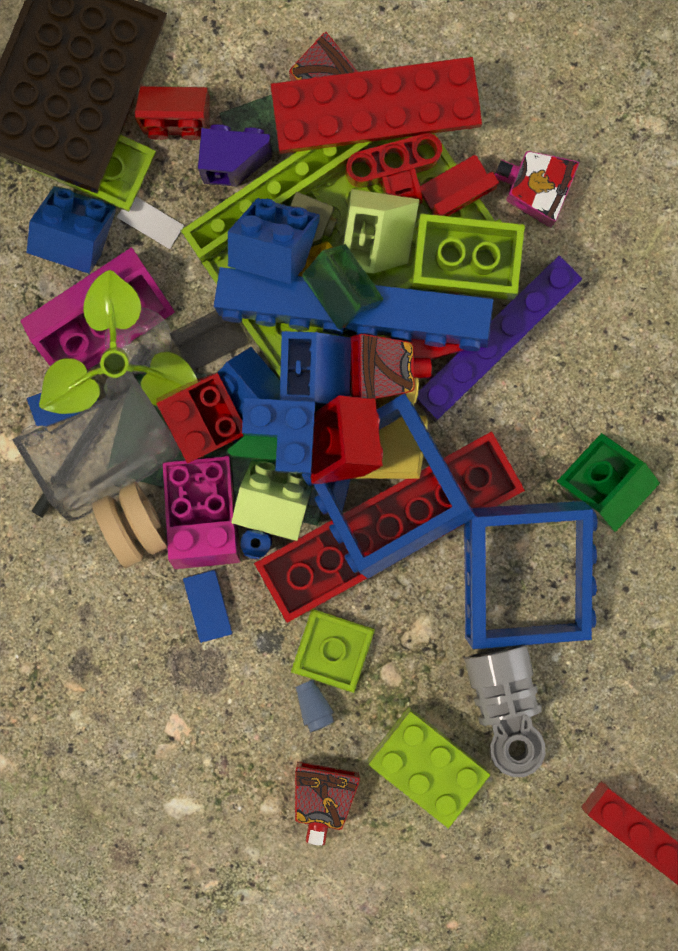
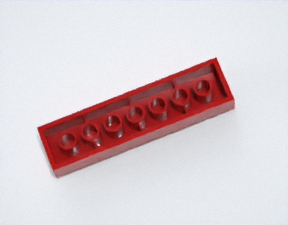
M492 431L443 458L471 508L496 507L525 491ZM428 466L421 470L420 479H405L343 513L366 557L450 509L452 505L432 469ZM332 520L254 563L287 623L367 579L359 571L354 573L348 565L345 555L349 552L344 542L339 544L329 528L330 525L334 524Z

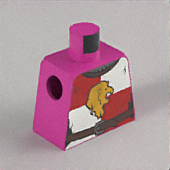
M526 151L520 166L501 159L495 176L498 180L512 185L506 198L508 203L552 228L558 218L579 162Z

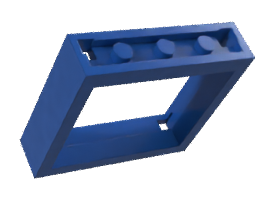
M405 393L377 409L380 418L379 430L403 417L452 507L365 557L327 483L312 484L311 474H301L308 486L314 485L319 494L314 499L324 515L327 513L330 515L334 524L330 525L329 528L339 544L344 542L349 552L345 555L348 565L354 573L359 571L367 579L476 517L415 407Z
M584 501L472 508L476 517L464 523L465 639L472 649L592 640V628L596 626V614L592 608V596H595L597 592L596 580L592 576V567L597 561V550L595 544H593V531L597 530L598 524L595 511ZM576 520L575 623L486 630L485 527Z

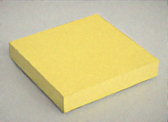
M420 416L421 420L423 421V423H424V425H425V427H426V429H427V427H428L427 417H426V416ZM403 417L379 430L380 445L383 448V466L366 476L354 478L420 479L423 453Z

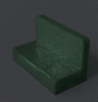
M346 244L323 250L302 275L338 329L345 328L358 313L376 308L384 300Z

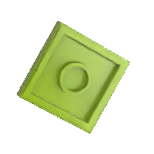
M314 608L311 609L291 672L354 693L375 629Z

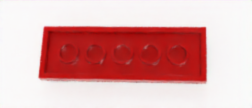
M473 57L270 84L280 154L412 137L425 133L434 134L472 129L482 126Z

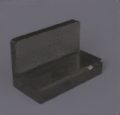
M216 310L169 333L183 359L190 365L193 371L248 344V339L240 323L223 320Z

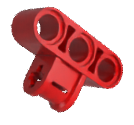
M425 133L358 151L348 159L346 178L351 185L358 188L381 183L384 194L419 199V204H423L416 173L429 170L438 163L442 153V143L435 135ZM421 145H429L433 148L435 156L431 159L421 158L417 153V148ZM389 154H397L401 157L403 164L398 168H391L386 165L384 158ZM361 162L367 164L370 168L369 175L365 177L356 176L352 171L354 164Z

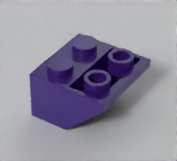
M219 124L211 125L210 129L202 128L198 171L203 183L237 187L272 158L273 149L270 134H264L265 131L259 128H245L244 132L231 131L229 126Z

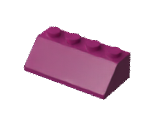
M132 247L20 320L29 340L50 366L60 359L74 358L81 361L86 369L89 370L101 361L104 351L110 348V329L108 328L103 331L92 329L86 322L83 310L85 297L90 286L107 270L114 271L119 277L130 284L137 292L141 302V313L136 323L128 329L116 328L117 347L122 348L175 313Z

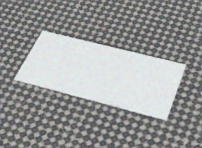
M138 197L135 198L129 212L121 209L117 215V218L168 249L172 247L181 232L180 230L184 227L183 224Z

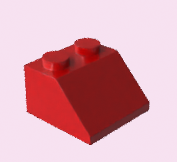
M339 395L315 412L311 471L312 484L363 477L383 466V448L380 445L379 436L380 418L377 413L375 399Z

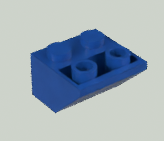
M54 186L29 222L26 253L90 274L102 254L116 212V206L107 204L100 199H92L74 193L66 188Z
M257 198L228 231V267L291 284L305 267L320 221V214L309 212L301 207L282 205L271 199Z
M282 331L280 400L315 402V406H324L339 395L350 396V337L318 332Z
M252 347L227 361L218 371L242 422L244 398L280 400V380ZM242 436V437H240V438L234 440V441H233L234 444H235L236 442H238V441H239L241 438H243L244 436Z

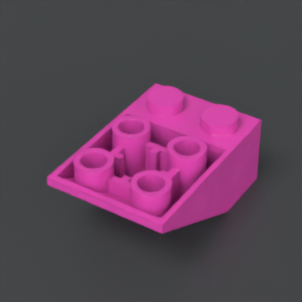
M230 457L196 459L188 464L186 461L163 463L168 560L173 568L185 569L241 563L238 525L231 523L235 509Z

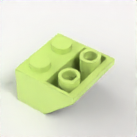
M351 189L340 268L377 273L408 264L419 199Z
M251 461L239 488L231 523L297 541L313 485L308 486L299 473L276 472V466L270 462Z

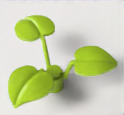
M107 270L90 286L85 297L83 310L86 322L92 329L96 331L110 329V348L102 354L100 367L88 373L85 365L74 358H63L54 362L44 376L39 407L43 410L59 414L77 413L90 408L100 395V386L92 377L99 374L102 375L103 373L112 378H118L124 375L126 371L147 373L142 378L141 390L145 399L157 406V398L189 382L195 381L197 378L190 365L181 356L173 352L156 353L151 360L150 367L129 364L127 353L122 348L117 347L116 328L128 329L136 323L141 313V302L137 292L130 284L119 277L114 271Z

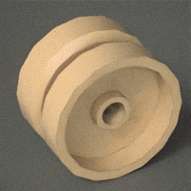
M137 482L119 489L121 506L111 496H105L92 503L98 525L115 557L125 569L142 561L141 545L152 555L168 548L167 537L160 518Z

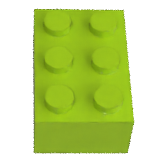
M420 214L411 289L513 300L518 294L525 225Z
M409 706L367 758L368 765L448 829L490 777L487 768Z

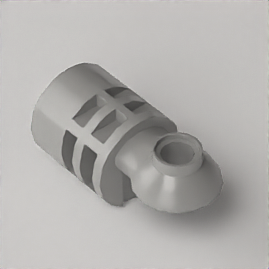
M527 645L499 647L465 657L471 688L476 689L475 706H479L481 715L478 717L479 724L483 726L492 725L494 737L490 748L495 766L502 773L511 777H525L534 773L544 760L545 742L541 733L533 727L531 716L542 712L541 703L537 702L535 695L538 689L537 685L532 682L531 676H533L534 672ZM516 740L524 741V753L516 757L511 756L508 750L510 744Z

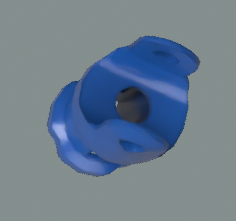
M254 529L247 530L241 538L242 552L244 556L250 559L264 557L272 545V536L269 533ZM252 539H259L261 545L258 548H253Z

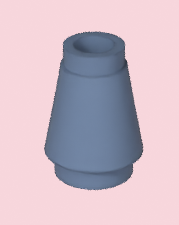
M314 680L295 687L298 693L303 724L308 726L310 733L335 722L332 716L334 711L316 686Z

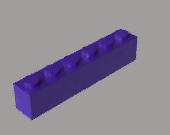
M559 255L491 321L488 348L480 347L479 351H460L418 392L416 403L436 422L550 312L582 278Z

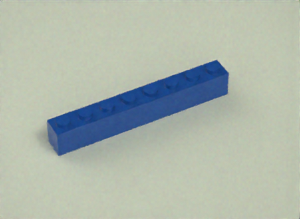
M220 267L213 307L218 315L222 316L223 320L235 323L242 322V318L255 320L256 324L268 327L275 326L277 322L289 324L290 328L307 331L309 327L323 328V332L334 335H341L343 331L357 332L356 335L391 336L390 339L411 342V339L425 340L426 345L434 347H444L446 343L459 344L460 349L479 351L480 347L488 348L493 299L297 276L291 284L239 269Z

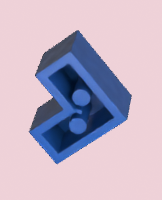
M244 398L242 434L244 436L277 438L276 472L311 474L315 402Z

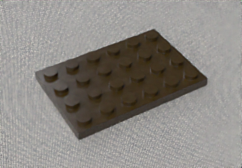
M25 0L0 59V157L98 194L163 29L167 13L136 0Z

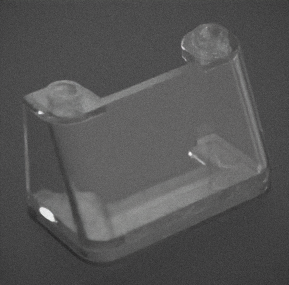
M126 371L124 375L118 378L108 377L103 388L107 395L106 397L51 432L45 426L31 425L25 428L20 435L12 439L49 503L67 521H76L93 512V502L105 496L115 498L119 495V489L133 482H140L162 468L163 463L171 462L180 452L173 435L132 372Z

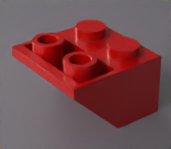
M140 86L135 118L143 134L155 140L168 139V135H181V138L185 140H200L201 129H210V95L208 88Z
M218 372L189 382L156 400V404L187 464L244 436L242 434V420Z

